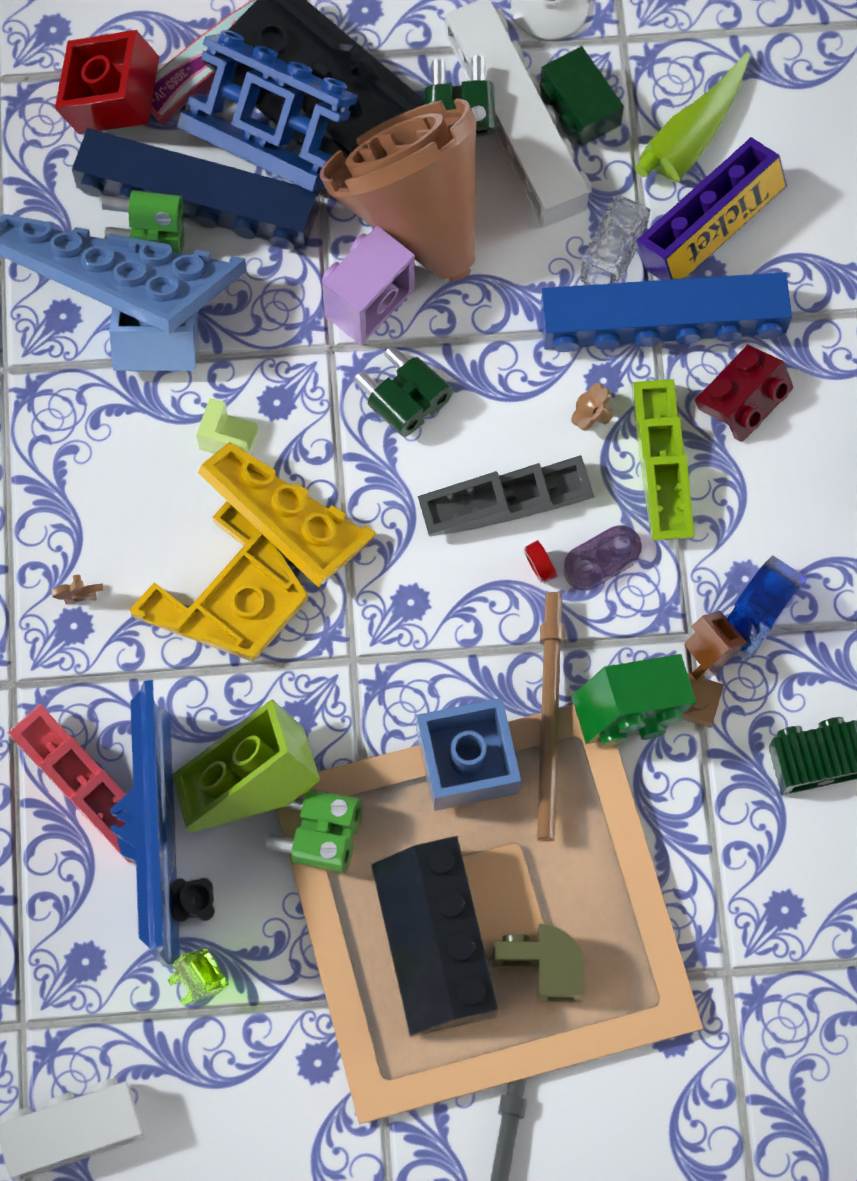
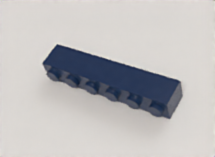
M87 128L71 169L76 188L89 196L101 197L104 195L130 198L133 190L181 195L183 200L182 217L192 219L197 224L206 228L221 227L232 230L242 238L254 239L258 237L269 240L277 247L287 250L293 248L306 249L319 211L318 190L310 191L293 183Z

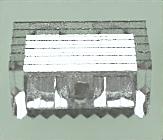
M618 194L612 196V201L609 203L605 215L602 216V222L599 223L595 236L592 237V242L589 243V248L586 249L585 256L582 257L580 280L582 283L587 285L621 283L638 248L637 239L647 230L651 211L647 206Z

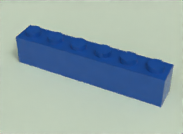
M787 272L542 288L540 300L544 349H554L557 352L563 353L574 351L578 347L595 346L600 350H609L616 348L620 344H636L639 347H651L666 341H677L679 344L686 345L696 343L701 339L717 338L722 342H731L738 340L742 336H758L761 339H773L782 334H787L792 319Z

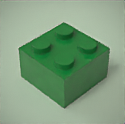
M682 654L604 666L571 696L585 744L602 742L604 747L623 743L630 736L640 735L641 740L659 737L666 733L665 728L668 725L681 721L684 718L683 713L697 703Z

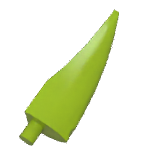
M749 51L737 61L716 85L682 111L672 116L651 139L639 156L641 160L635 166V170L640 176L647 177L655 170L670 180L677 182L682 180L684 174L692 168L708 146L729 111L751 56Z

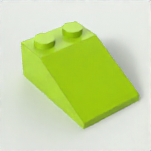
M273 699L172 774L185 828L190 833L285 807L299 796L309 792L314 785L321 781L304 727Z

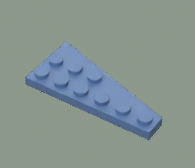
M9 214L0 216L1 257L168 334L172 333L246 272L245 258L232 256L229 262L211 259V252L195 250L193 255L172 252L170 244L111 233L108 239L90 236L89 229L75 227L72 232L52 229L50 222Z

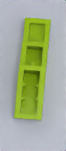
M674 379L633 382L631 386L635 425L652 541L694 538L687 454H684L681 418L677 413Z

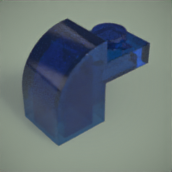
M774 555L754 575L734 604L735 607L727 618L747 642L740 650L751 658L756 655L777 621L788 610L808 579Z

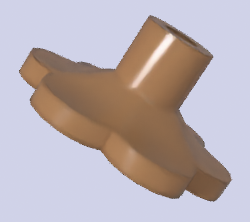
M595 383L588 392L581 394L576 401V410L571 417L572 424L578 426L583 431H587L597 421L603 425L609 423L613 417V411L607 408L611 398V391L600 383Z

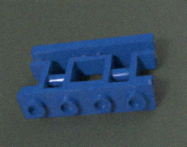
M221 30L220 34L205 36L203 45L208 48L202 52L201 59L218 66L208 97L202 94L189 96L187 103L190 105L189 111L181 112L177 128L307 190L316 191L325 188L320 178V171L332 155L319 150L328 120L331 119L337 123L348 120L351 113L348 111L349 106L356 104L358 96L347 91V85L333 78H324L323 80L312 75L313 70L298 62L286 63L278 59V53L272 49L263 46H255L254 48L243 43L244 37L235 32ZM238 61L256 69L247 71L243 86L231 82ZM260 87L286 98L276 129L251 118ZM305 93L325 101L315 104L311 119L299 114ZM226 98L237 102L232 122L214 115L223 111ZM294 129L306 135L300 154L282 147L290 144Z

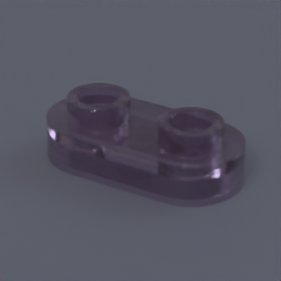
M617 525L575 547L567 554L564 561L563 574L565 580L573 588L586 591L596 588L631 568L638 561L642 549L639 535L630 527ZM617 540H623L628 544V548L618 550L614 547L613 543ZM582 560H587L592 564L593 568L584 571L577 564Z

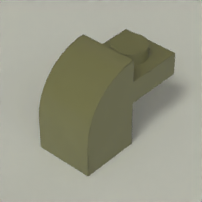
M539 924L537 942H529V936L523 934L504 935L503 941H494L493 967H537L538 1002L582 1003L585 997L584 960L578 945L566 932L551 925Z

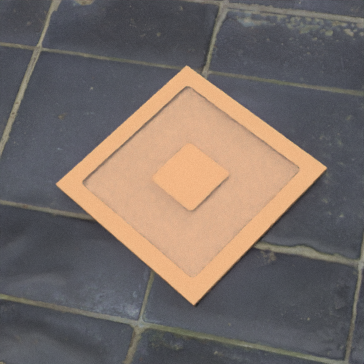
M574 704L559 708L555 840L551 842L537 840L541 713L508 721L521 777L520 791L516 795L434 811L420 745L318 772L321 781L311 789L360 798L363 804L357 834L354 833L352 843L355 845L351 861L345 873L293 863L291 853H288L359 1125L505 1085L516 1080L534 1077L703 1030L617 745L604 747L602 742L585 744ZM278 808L277 813L283 836L294 839L297 827H301V811ZM458 836L497 1000L498 1015L497 1018L410 1037L371 864L413 845ZM539 924L551 925L566 932L578 945L584 960L585 997L583 1001L538 1002L537 967H493L494 941H503L504 935L523 934L529 936V942H537Z

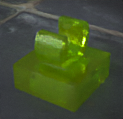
M206 948L183 954L172 963L176 972L167 981L170 986L183 982L186 986L188 993L180 1000L182 1005L218 995L229 986L226 978Z

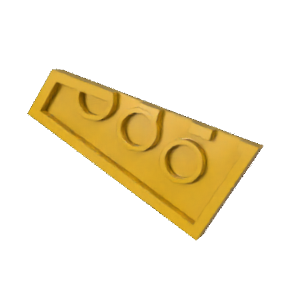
M231 442L227 443L202 463L198 471L201 477L318 588L366 547L376 535V532L364 525L361 529L344 518L346 513L333 505L328 509L308 496L310 491L299 484L291 485L275 476L276 470Z

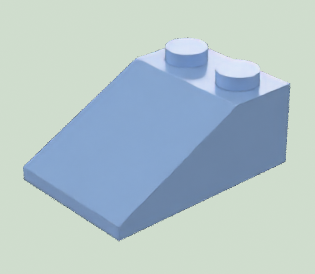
M112 308L109 334L113 371L179 372L196 370L198 311L172 333L168 334Z

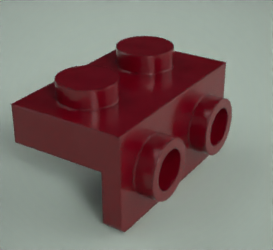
M747 344L696 397L695 403L699 411L729 425L734 439L743 442L760 426L762 421L778 404L786 399L794 386L783 360Z

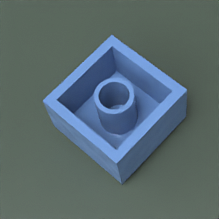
M503 698L416 715V731L434 811L519 794L521 777Z

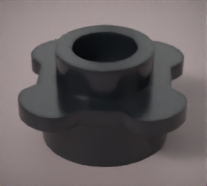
M178 878L173 881L171 892L175 897V907L172 909L174 919L179 922H184L188 918H199L202 921H208L214 916L215 909L212 906L214 901L213 884L209 879L200 878L199 880L186 882L183 878ZM190 896H194L196 898L195 904L190 903Z

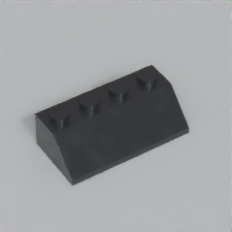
M458 836L413 845L371 864L410 1037L497 1018L499 1009Z

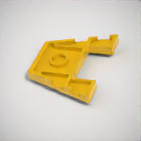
M226 501L212 517L213 522L243 545L241 550L189 608H186L154 582L129 611L131 616L137 620L254 662L308 601V594L280 551Z

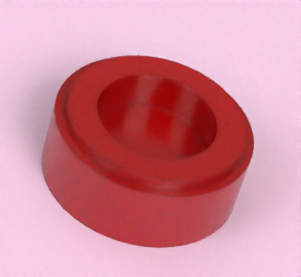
M538 540L524 547L523 551L526 559L541 583L545 584L557 577L556 570L547 552Z

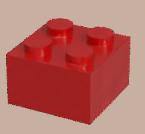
M137 29L68 40L54 109L78 134H84L87 128L105 131L147 125L160 56Z

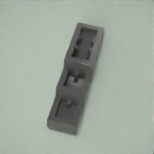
M579 455L545 467H541L540 463L503 475H499L497 471L417 497L428 535L432 537L524 518L588 500L595 496L583 458Z

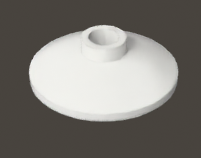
M511 0V13L517 26L527 35L544 41L562 40L576 33L584 24L589 7L588 0Z

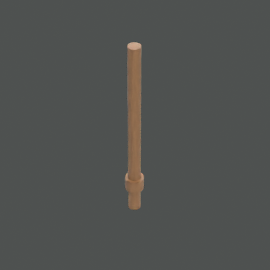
M548 592L545 594V621L540 625V644L544 645L537 840L543 842L555 840L561 646L565 644L566 626L561 623L562 594L559 592Z

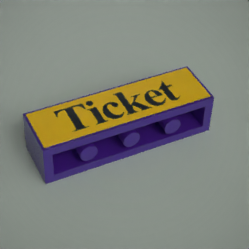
M752 137L743 143L637 239L646 271L659 280L686 279L787 187L780 155Z

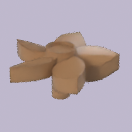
M76 574L72 576L73 582L70 585L63 584L51 590L53 598L64 600L65 604L69 605L86 599L97 601L96 592L103 591V583L84 586L81 575Z

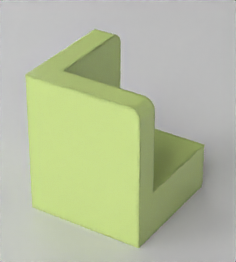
M209 398L196 434L199 450L215 454L227 443L231 442L250 454L258 432L257 423L228 415L226 402Z

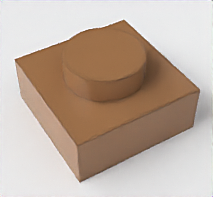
M687 673L697 703L683 713V720L711 728L724 684L705 678L696 681L691 674Z

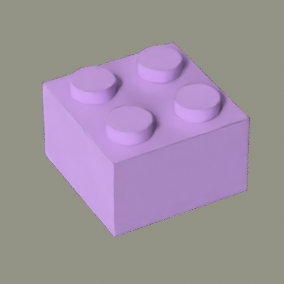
M378 226L368 235L365 233L361 234L352 244L349 251L350 254L341 263H333L322 278L325 317L361 346L415 290V255Z

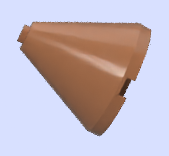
M463 99L454 100L457 109L446 110L441 100L409 110L375 126L355 138L359 146L346 159L341 150L337 151L320 171V178L327 192L371 227L375 228L378 226L412 252L418 263L439 279H449L450 282L458 281L470 274V267L475 262L476 117L469 103Z

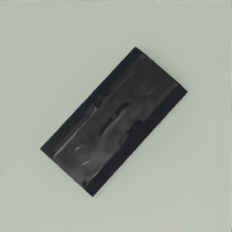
M256 0L227 30L243 36V43L254 48L255 46H263L278 53L277 58L286 63L298 62L310 67L313 70L312 75L323 80L324 78H333L347 85L346 90L358 96L356 104L349 106L348 111L351 113L348 120L338 123L331 119L328 120L319 150L332 156L341 150L346 159L359 146L355 138L395 116L425 105V99L307 0ZM202 59V62L216 73L218 66ZM238 61L231 82L243 86L247 71L256 69ZM260 87L255 107L277 125L286 98ZM305 93L299 114L311 119L315 104L325 101ZM294 129L291 138L302 146L306 135Z

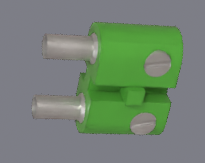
M133 190L130 198L103 196L102 210L127 212L129 227L132 228L106 226L104 239H108L111 233L170 244L172 252L182 253L184 245V220H181L183 215L181 195Z
M311 789L306 793L305 797L299 796L289 805L281 807L301 811V827H297L294 839L269 834L266 839V849L291 853L292 862L296 864L345 873L349 867L355 845L352 843L354 833L357 834L362 816V799Z

